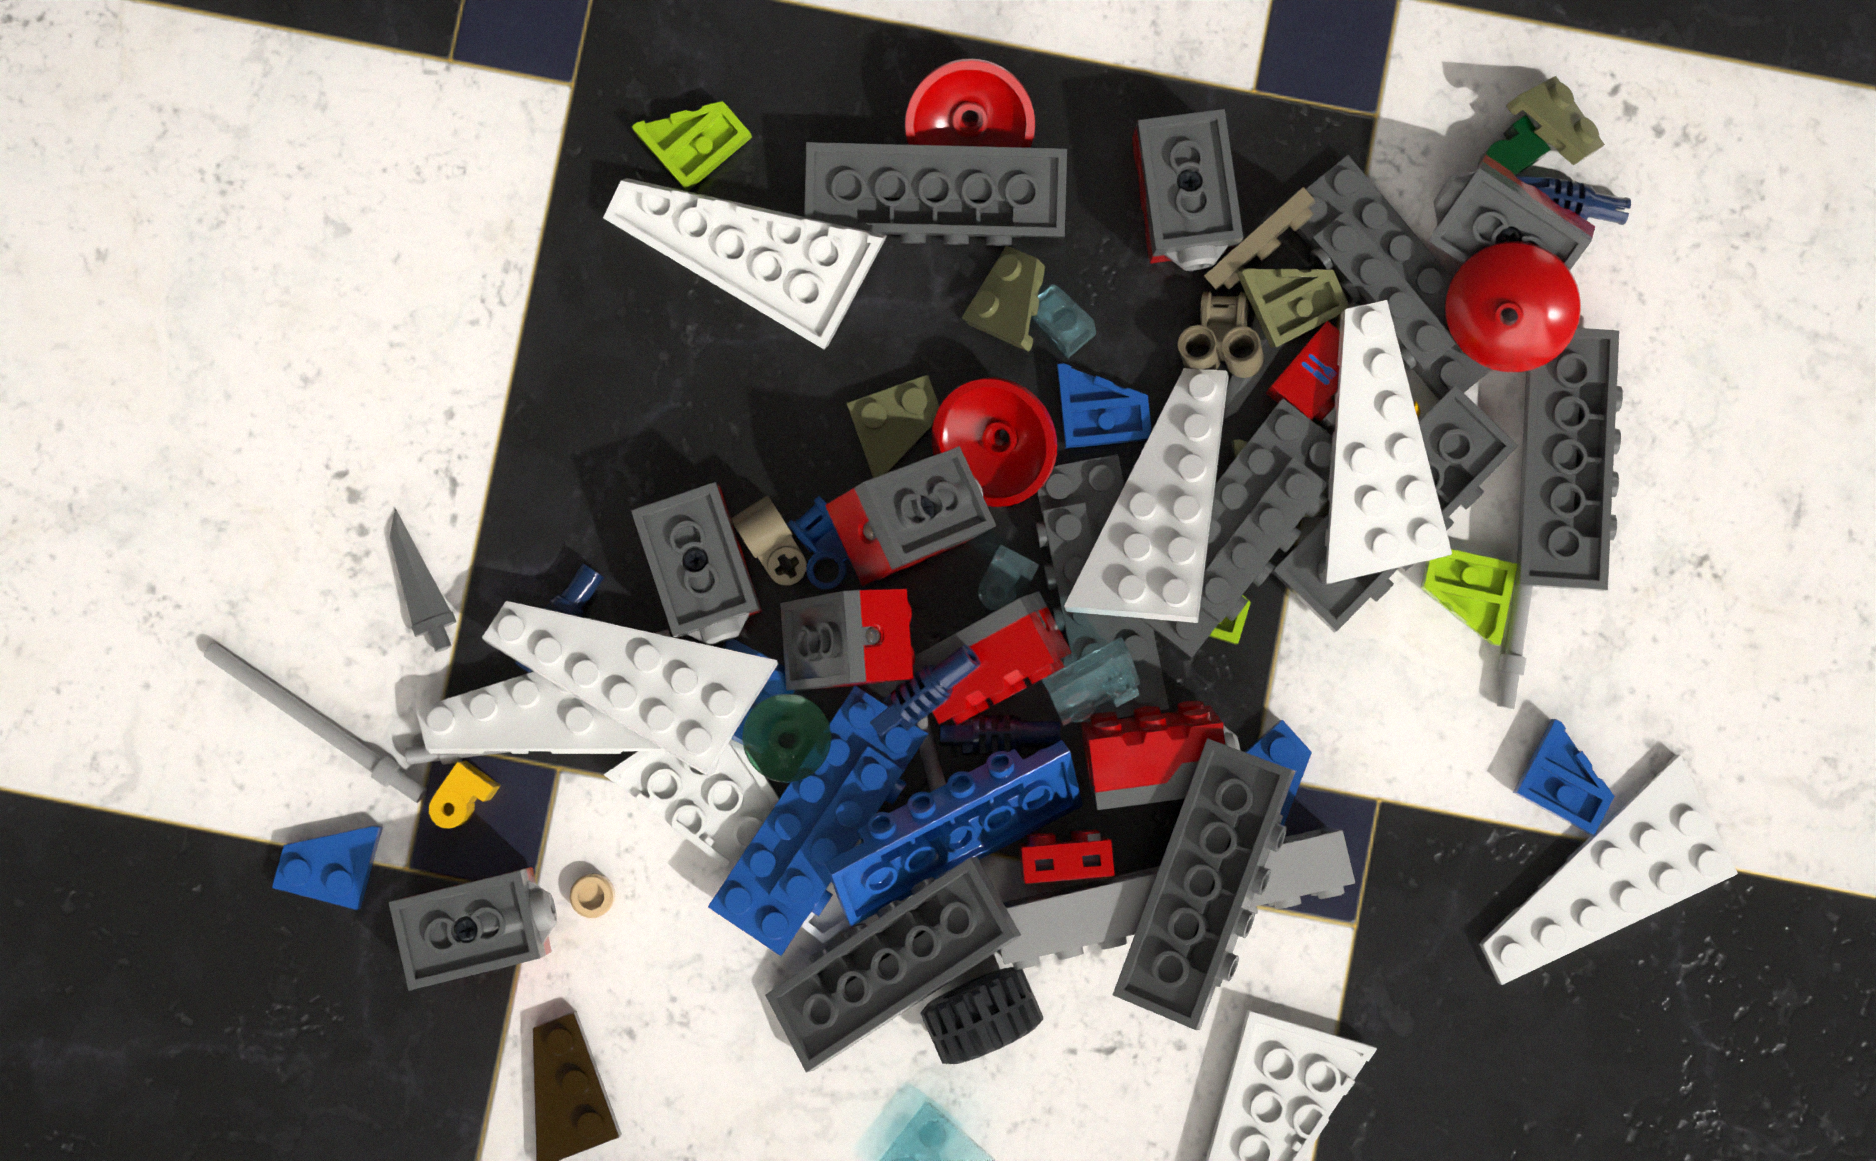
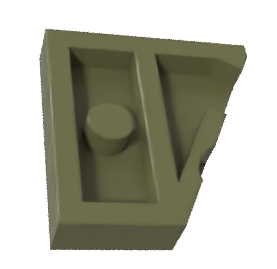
M1557 76L1518 95L1506 105L1512 114L1517 115L1524 110L1536 120L1539 125L1535 127L1534 132L1546 143L1553 145L1559 154L1572 165L1594 154L1605 145L1599 137L1596 125L1584 116L1574 102L1572 91L1564 83H1561Z
M1006 246L968 306L962 319L974 328L1029 352L1033 344V338L1028 335L1031 316H1035L1038 313L1040 301L1038 291L1043 282L1045 266L1037 258Z
M1241 269L1236 272L1270 348L1278 347L1340 315L1345 309L1350 308L1334 270Z
M928 375L847 403L873 478L887 474L917 444L920 438L933 427L939 404Z

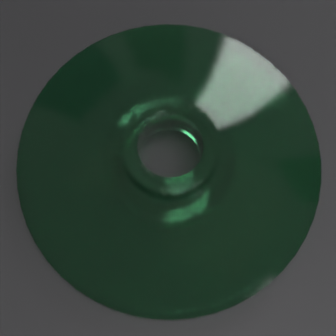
M776 695L759 703L749 714L743 728V748L749 763L764 777L777 782H796L814 774L825 762L831 746V730L826 716L812 701L798 695ZM787 733L794 737L795 744L791 748H783L779 745L778 738L782 734Z

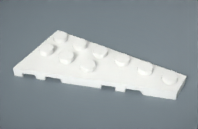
M509 601L504 603L482 637L488 644L707 776L778 665L777 660Z
M1674 755L1664 765L1665 767L1650 782L1647 781L1618 813H1614L1597 829L1595 835H1591L1566 859L1567 862L1552 876H1548L1538 886L1539 889L1520 907H1516L1479 943L1497 983L1503 985L1738 874L1681 755Z
M1248 1009L1205 1161H1302L1328 1123L1329 1116L1343 1095L1349 1092L1355 1083L1353 1080L1365 1062H1369L1377 1048Z

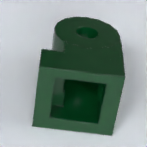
M1525 115L1514 122L1503 133L1507 140L1497 141L1480 157L1478 165L1487 155L1510 170L1514 176H1517L1541 160L1551 149L1534 132V124Z

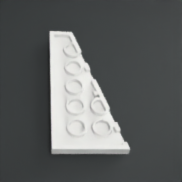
M628 178L621 180L603 217L822 349H825L830 344L887 235Z
M1384 300L1345 309L1341 312L1337 363L1339 365L1338 392L1335 393L1334 409H1336L1335 432H1333L1328 492V501H1330L1329 524L1325 536L1327 553L1322 585L1452 555L1388 302Z
M1183 369L1064 605L1066 612L1198 623L1228 385L1227 371Z
M668 629L655 633L671 637ZM535 671L416 708L425 747L430 754H483L484 751H510L512 754H528L529 751H551L552 754H621L622 751H649L650 754L667 753L664 749Z
M732 739L728 742L708 776L669 752L666 754H650L649 751L636 752L604 774L730 871H732L780 799L746 747ZM832 882L826 890L833 895L819 917L811 912L801 926L823 944L850 926L843 914Z

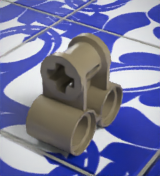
M1210 291L1203 292L1201 300V325L1185 329L1178 340V349L1185 368L1217 370L1220 362L1225 361L1230 373L1240 378L1252 377L1262 369L1264 354L1260 337L1256 331L1247 327L1249 301L1245 292H1240L1239 296H1212ZM1204 345L1210 348L1201 357L1190 355L1192 349L1197 346ZM1246 346L1254 349L1246 358H1236L1233 356L1235 350L1240 347Z
M768 495L731 518L755 558L758 557L769 576L776 583L793 585L803 578L806 572L804 555L791 536L793 535ZM785 554L788 559L792 558L790 562L793 567L785 571L782 566H779L777 558L780 555Z

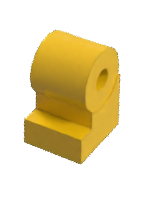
M468 761L457 762L429 804L431 820L442 828H454L465 824L473 816L475 811L474 802L477 798L482 802L491 800L501 785Z

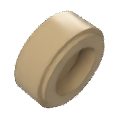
M592 873L580 877L575 881L570 890V903L573 909L579 915L586 918H597L604 915L612 908L615 901L613 884L607 877L601 874Z

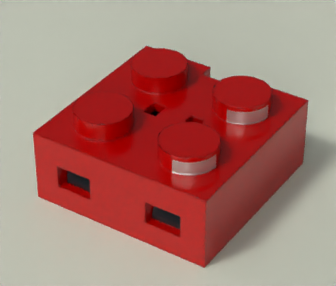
M1097 829L1071 831V839L1057 841L1056 835L1053 833L1027 835L1028 843H1018L1021 879L1025 884L1114 876L1111 839L1100 836V831H1097Z

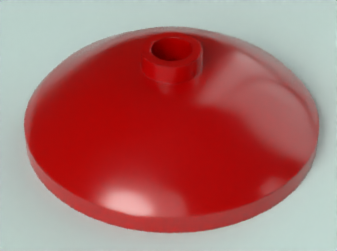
M961 59L939 66L925 76L918 84L908 103L905 130L908 145L1031 148L1035 132V116L1032 102L1026 89L1011 72L989 61ZM967 110H973L978 114V118L974 122H966L962 118L963 113Z
M1510 241L1497 243L1473 254L1456 272L1446 296V319L1451 335L1457 345L1475 362L1502 372L1528 371L1552 361L1570 343L1580 319V292L1570 269L1558 256L1549 250L1527 242ZM1505 308H1513L1517 312L1518 318L1513 321L1505 320L1501 312Z
M985 377L961 385L942 402L933 422L932 448L934 456L960 446L974 478L982 487L983 498L987 506L1004 507L1026 500L1046 483L1054 468L1057 456V436L1053 421L1045 406L1031 391L1011 380ZM1000 429L1007 431L1010 437L1009 442H1005L1000 438Z

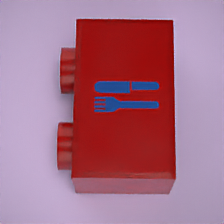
M1327 321L1265 393L1277 403L1283 398L1310 420L1316 418L1321 422L1335 406V400L1331 397L1338 390L1339 365L1337 363L1340 331Z

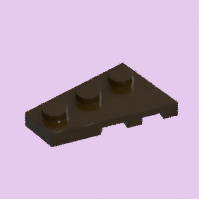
M577 1010L535 1026L533 1028L536 1160L559 1161L619 1138L622 1133Z

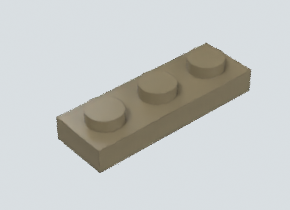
M1303 187L1205 274L1204 277L1216 290H1219L1223 285L1228 290L1233 288L1240 282L1237 271L1245 269L1244 267L1256 256L1263 261L1281 245L1277 239L1280 234L1289 226L1294 232L1297 231L1314 215L1310 208L1316 203L1315 199Z

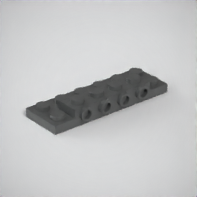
M806 142L805 217L879 234L900 235V243L925 244L926 235L943 236V244L968 245L969 236L986 237V245L1011 246L1012 238L1020 237L1064 238L1067 149Z
M1349 155L1306 189L1316 202L1310 208L1314 215L1296 232L1312 249L1310 256L1314 263L1321 270H1334L1346 300L1350 304L1354 305L1357 303L1359 306L1387 300L1406 370L1410 371L1413 369L1438 400L1455 385L1465 393L1492 370L1468 357L1451 335L1447 324L1445 305L1448 289L1453 278Z
M1577 328L1570 343L1556 358L1541 367L1526 371L1516 586L1591 591L1608 590L1610 540L1615 539L1617 532L1616 515L1611 514L1612 497H1616L1619 488L1618 472L1613 471L1614 454H1618L1621 445L1620 429L1615 428L1616 412L1620 411L1623 401L1622 387L1617 386L1620 330Z
M1456 385L1419 421L1446 531L1454 523L1449 516L1460 505L1465 510L1468 509L1484 493V490L1479 486L1519 446ZM1328 513L1272 570V573L1335 633L1370 597L1377 602L1394 585L1389 578L1399 568L1322 585L1323 570L1326 567L1327 546H1325V536L1329 524ZM1414 564L1403 566L1402 568L1407 571Z
M1282 398L1215 484L1198 623L1139 619L1189 658L1195 655L1212 631L1225 617L1233 621L1248 602L1242 595L1253 582L1259 587L1275 566L1269 560L1278 548L1286 552L1301 534V531L1295 526L1302 517L1307 514L1313 518L1327 501L1328 497L1322 492L1327 487L1330 478L1332 436Z
M1118 454L1054 466L1046 483L1037 491L1042 521L1035 522L1039 547L1047 546L1050 564L1043 565L1048 590L1056 589L1059 606L1052 607V614L1060 631L1065 633L1066 642L1072 652L1061 660L1065 666L1063 668L1065 676L1073 674L1082 722L1091 721L1090 716L1096 713L1115 712L1117 713V719L1134 716V710L1141 707L1157 706L1160 707V710L1169 709L1154 630L1135 617L1066 612L1064 607L1124 488Z
M1207 738L1112 994L1113 996L1191 1029H1201L1215 988L1221 986L1222 980L1229 982L1237 969L1239 956L1233 954L1238 937L1246 938L1252 928L1255 913L1249 911V907L1254 894L1262 895L1269 882L1271 870L1265 868V864L1270 850L1278 852L1283 844L1287 828L1280 824L1283 818L1280 812L1294 777V770Z
M977 857L968 858L937 880L934 877H930L918 883L910 890L913 894L912 897L903 903L900 900H896L882 907L876 913L879 919L868 926L866 923H862L851 928L843 934L845 942L836 948L830 945L817 951L809 957L812 964L765 995L806 1073L815 1071L1021 936Z

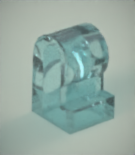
M1051 284L1038 296L1040 300L1038 313L1031 317L1049 334L1048 336L1056 343L1057 348L1069 359L1096 335L1094 320L1055 284Z
M1000 545L978 589L979 600L982 605L988 610L996 612L1014 602L1016 597L1015 584L1021 576L1031 581L1039 564Z

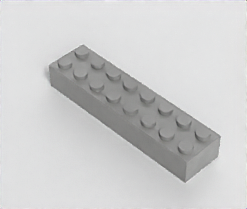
M1325 827L1286 836L1278 852L1270 850L1265 864V868L1271 870L1269 882L1262 895L1254 894L1249 911L1258 914L1257 906L1264 904L1275 906V909L1301 904L1300 896L1311 894V896L1318 895L1319 899L1344 894L1343 886L1355 884V879L1343 830ZM1160 866L1003 902L1021 934L1020 937L1000 949L1004 965L1012 963L1014 970L1039 965L1040 956L1055 953L1058 960L1084 954L1083 946L1098 943L1099 946L1101 945V949H1110L1126 945V936L1135 935Z

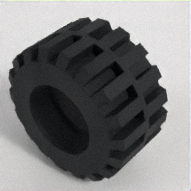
M1014 967L1003 968L962 984L929 1002L920 1013L942 1064H960L994 1052L1032 1032L1044 1018L1023 969L1014 970Z

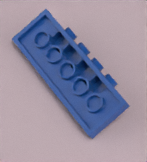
M857 686L853 688L708 905L709 909L780 956L783 955L809 914L812 912L819 917L833 895L826 890L831 883V879L824 862L836 857L845 850L852 849L860 839L857 830L868 824L869 819L878 812L884 801L893 805L906 785V782L900 779V777L928 735V733L916 725L906 731L900 723L888 733L879 736L870 724V721L888 707Z
M1062 740L1048 748L1037 751L1034 755L1022 760L1015 749L1009 752H995L989 756L986 764L969 773L964 771L954 773L949 777L947 784L930 793H915L909 798L908 804L895 811L874 814L869 819L867 825L857 830L862 842L861 844L852 849L845 850L836 857L824 862L843 914L850 926L852 927L875 915L878 910L896 900L902 901L913 895L910 890L923 880L934 877L937 880L968 858L977 857L980 860L1082 807L1083 804L1071 753Z

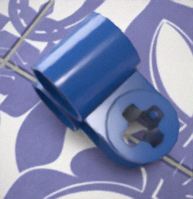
M818 496L814 499L815 505L798 520H790L786 525L810 553H814L806 567L807 576L812 585L820 591L832 592L844 584L847 577L844 561L850 559L826 509V502ZM817 521H819L813 528H811L809 531H807V530H808L810 527H812ZM823 560H832L839 566L837 578L830 583L820 582L815 577L816 566Z

